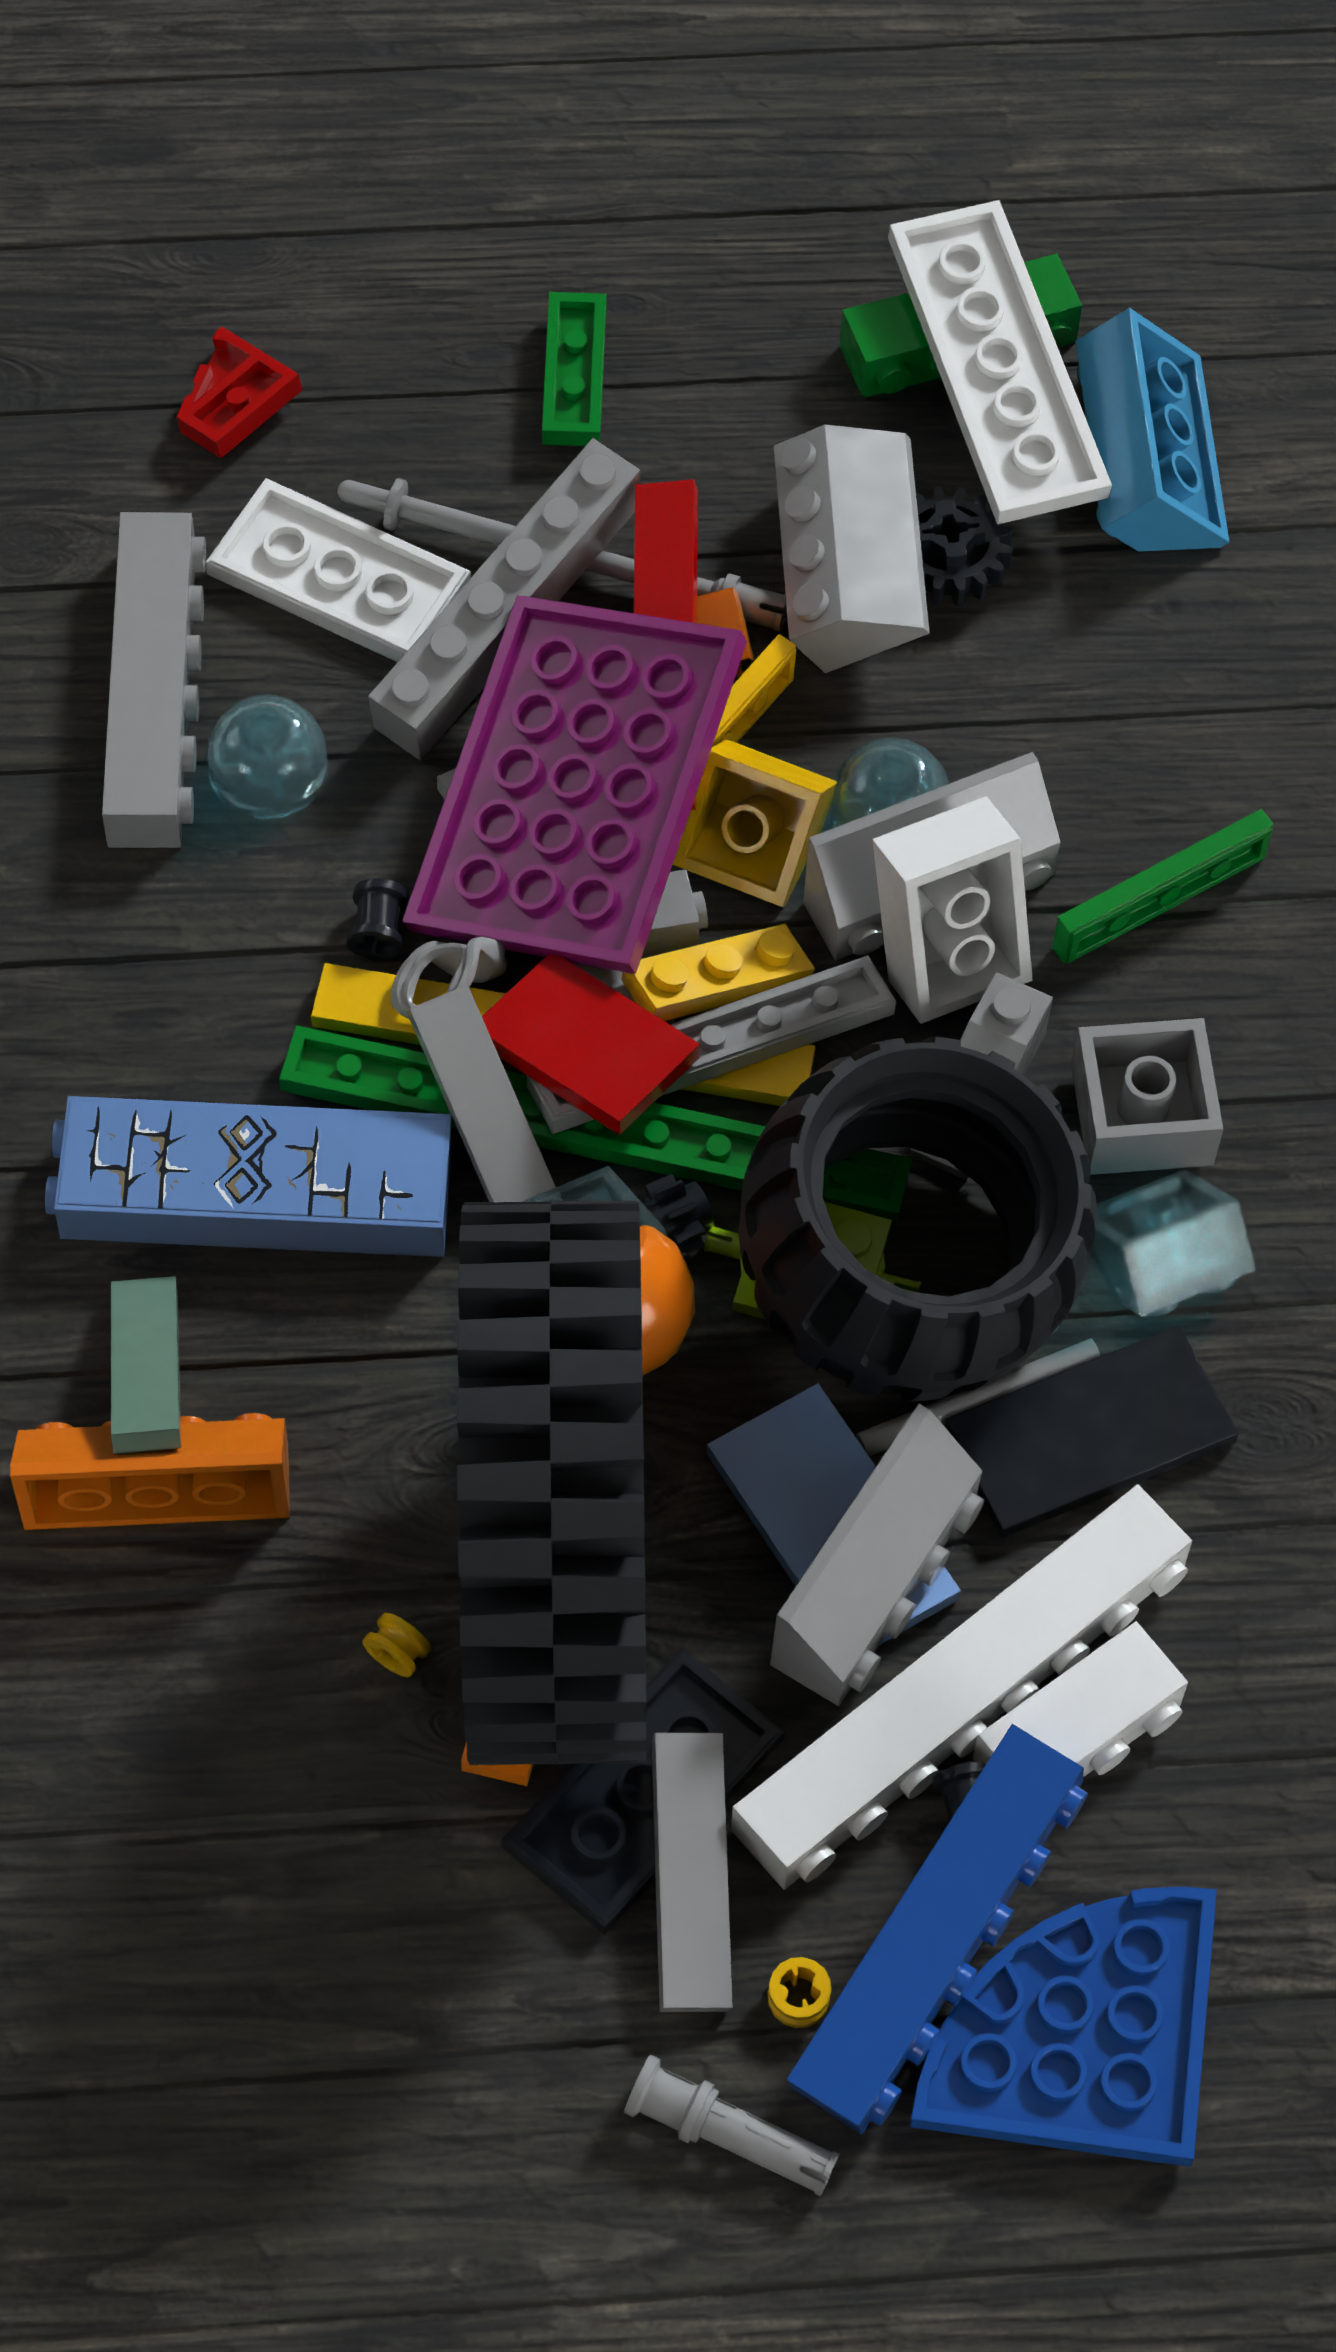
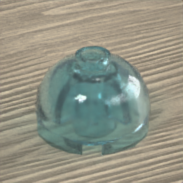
M273 694L254 695L234 703L215 722L208 739L207 761L212 788L221 802L230 807L231 802L237 807L247 809L248 816L258 819L281 818L306 808L315 799L314 792L321 786L322 781L325 784L328 776L324 734L313 715L289 698Z
M887 737L873 740L850 753L838 769L834 778L837 785L834 790L829 814L835 828L950 783L944 767L925 747L908 739Z

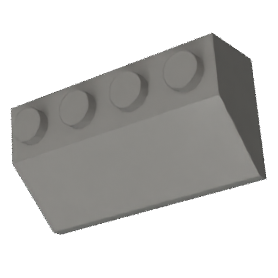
M822 425L774 445L789 640L796 644V647L824 673H828L929 634L911 439L905 433Z
M1033 752L809 837L803 904L835 961L851 954H869L884 944L872 841L876 837L987 796L1021 839L1025 891L1041 886L1051 876L1055 875L1061 842L1040 765Z
M921 1404L917 1405L776 1617L770 1665L837 1706H840L851 1687L859 1692L866 1687L881 1660V1657L874 1652L886 1634L896 1639L903 1631L916 1606L915 1603L909 1600L921 1581L928 1586L934 1583L950 1555V1551L943 1547L955 1529L963 1534L969 1530L984 1503V1499L977 1496L982 1470L928 1408Z

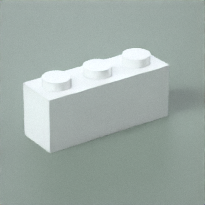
M1135 1621L979 1733L973 1760L987 1764L1011 1724H1014L1084 1767L1083 1777L1092 1770H1095L1099 1775H1103L1117 1766L1130 1752L1128 1744L1146 1731L1151 1737L1161 1734L1181 1716L1183 1711L1180 1705L1188 1681L1138 1622Z

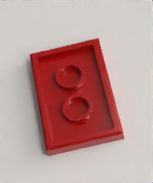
M548 954L482 1015L499 1058L618 1135H621L700 1058V1043L564 957Z

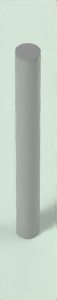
M1089 1338L1013 1369L1008 1374L978 1389L971 1391L962 1390L927 1404L924 1407L931 1410L943 1426H945L946 1419L1099 1358L1101 1357L1100 1352L1093 1339ZM913 1411L856 1433V1439L867 1455L872 1456L889 1449Z

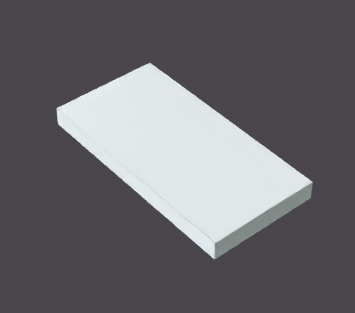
M265 478L206 561L207 575L396 662L403 657L471 578V571L267 478Z

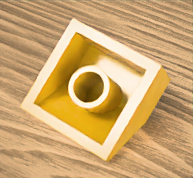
M727 739L711 748L696 793V810L690 811L673 865L784 907L807 864L809 837L822 832L838 781Z

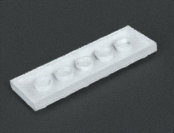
M1000 200L891 224L888 240L997 524L1109 498L1112 487L1111 481Z

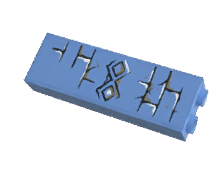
M68 1096L65 1120H55L53 1125L52 1154L54 1158H60L58 1176H48L45 1210L46 1214L56 1216L60 1239L444 1257L453 1147L451 1114Z

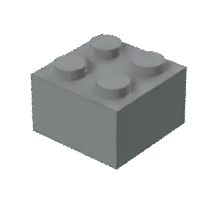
M1204 1018L1078 1027L1071 1069L1083 1144L1090 1162V1175L1214 1165L1223 1133V1123Z

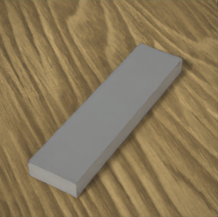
M468 984L407 1010L408 1017L488 1201H562Z
M655 1733L651 1738L660 2012H729L733 2008L723 1733Z

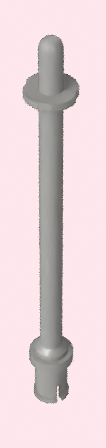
M401 478L395 480L390 491L353 480L343 481L337 488V494L341 501L383 513V527L389 531H394L401 522V519H405L499 546L516 527L408 496V483ZM602 550L586 569L590 572L634 584V559ZM730 573L726 578H720L715 582L697 577V596L733 587L739 594L746 622L768 627L777 632L782 631L786 618L782 614L764 610L763 608L769 607L787 613L786 594L783 595L741 583V576Z

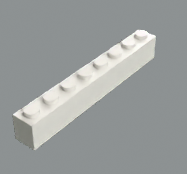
M1137 1484L735 1804L732 1810L731 1831L783 1890L800 1877L805 1882L812 1881L834 1861L836 1854L833 1850L852 1835L858 1841L870 1835L887 1817L888 1812L885 1808L903 1794L912 1799L923 1792L932 1783L933 1777L939 1772L936 1767L953 1753L962 1758L975 1750L979 1733L988 1728L987 1726L1004 1712H1010L1038 1692L1040 1689L1037 1685L1056 1671L1060 1676L1084 1659L1090 1651L1087 1645L1105 1631L1111 1637L1122 1631L1138 1614L1139 1608L1136 1605L1147 1596L1155 1592L1159 1597H1162L1177 1586L1188 1572L1185 1563L1192 1544L1191 1538Z

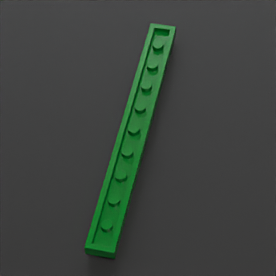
M296 1025L279 1078L281 1091L373 1111L451 1114L423 1052ZM506 1071L538 1147L661 1174H673L675 1177L739 1191L742 1190L745 1172L753 1150L766 1127L652 1103L621 1135H618L595 1119L552 1134L527 1088V1075ZM451 1116L452 1128L457 1129L454 1120ZM864 1149L835 1162L824 1171L823 1200L834 1205L890 1219L892 1224L897 1225L910 1174L912 1158L873 1149Z

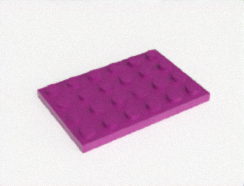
M517 595L402 920L407 929L414 933L467 943L476 937H486L499 941L505 950L541 957L553 954L564 957L573 963L636 974L747 643L741 630Z

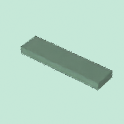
M176 1276L111 1282V1438L113 1454L181 1448L179 1323Z

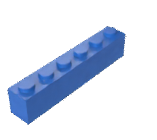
M1011 1724L788 2076L787 2082L791 2090L861 2135L870 2121L878 2126L885 2122L902 2093V2089L895 2086L894 2082L908 2060L917 2066L921 2064L939 2035L940 2029L931 2023L945 2001L956 2006L975 1978L977 1969L970 1966L969 1963L983 1941L993 1947L1008 1926L1015 1910L1006 1904L1020 1882L1031 1887L1045 1867L1051 1855V1851L1043 1847L1045 1841L1057 1823L1067 1829L1083 1806L1088 1795L1086 1791L1079 1788L1083 1782L1084 1767L1016 1725Z

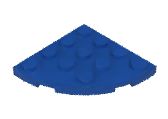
M1180 1886L1132 1890L1128 1896L1111 1898L1088 1906H1084V1903L1075 1905L1043 1920L1015 1938L976 1974L963 1998L952 2008L944 2020L938 2037L928 2051L918 2081L909 2127L1191 2167L1195 2153L1217 1889Z

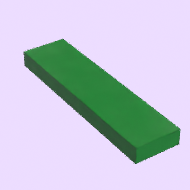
M1260 809L1059 915L1052 944L1053 951L1063 964L1070 963L1264 860L1273 830V822Z

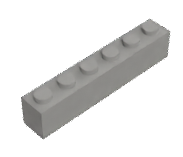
M592 438L369 694L368 698L374 729L421 761L485 687L516 596L520 595L552 601H559L635 513V484H641L640 469Z
M120 512L102 808L108 848H181L182 824H193V787H184L185 772H196L195 736H187V721L198 722L199 717L198 685H189L190 671L201 670L200 635H192V622H203V586L194 585L195 573H205L206 541L205 537H195L192 513Z

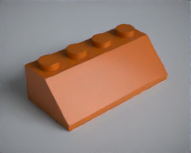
M248 1413L240 1415L232 1421L206 1422L199 1417L182 1416L181 1448L113 1454L111 1420L99 1427L73 1428L66 1423L49 1422L41 1424L33 1430H18L10 1462V1478L24 1530L290 1518L289 1460L285 1418L272 1419L265 1414Z

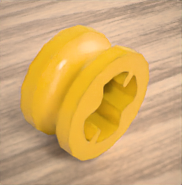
M383 1613L377 1620V1625L380 1628L377 1633L369 1632L362 1640L363 1646L382 1666L397 1675L408 1678L416 1670L414 1659L416 1657H426L431 1650V1646L427 1639L410 1623L394 1614Z
M805 1957L790 1958L780 1963L772 1973L768 1990V2004L774 2017L784 2025L804 2028L819 2022L826 2014L831 1996V1980L825 1968L816 1961ZM798 1978L809 1980L812 1983L810 1995L816 2001L808 2005L806 1999H803L801 2007L790 2005L787 2003L788 1989L783 1984L790 1980L793 1986H796Z

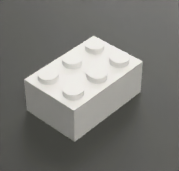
M987 796L872 839L888 981L920 1024L979 1002L996 972L1022 984L1033 981L1021 839Z

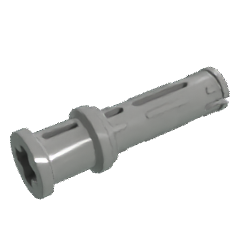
M649 2055L624 2109L625 2114L635 2117L640 2112L678 2130V2139L689 2143V2141L696 2143L699 2137L814 2191V2194L822 2195L840 2153L831 2152L719 2099V2090L714 2088L715 2084L706 2080L700 2085L662 2068L660 2058Z

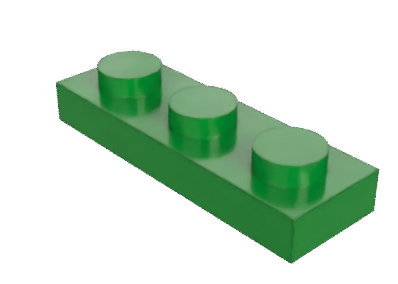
M549 292L542 445L586 446L592 438L600 442L606 294Z

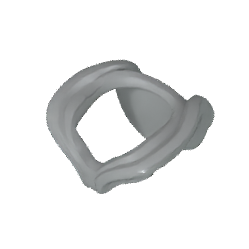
M486 937L473 938L467 945L439 941L427 942L411 953L401 965L392 985L391 1003L399 1014L409 1019L406 1011L417 1006L412 1003L418 979L424 968L431 961L442 970L453 975L447 993L467 984L470 987L472 982L484 983L503 975L507 969L508 963L505 956V948L499 941Z

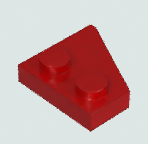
M222 326L215 332L212 338L215 350L208 365L200 364L193 379L194 389L185 397L176 416L181 434L220 459L303 391L297 372Z

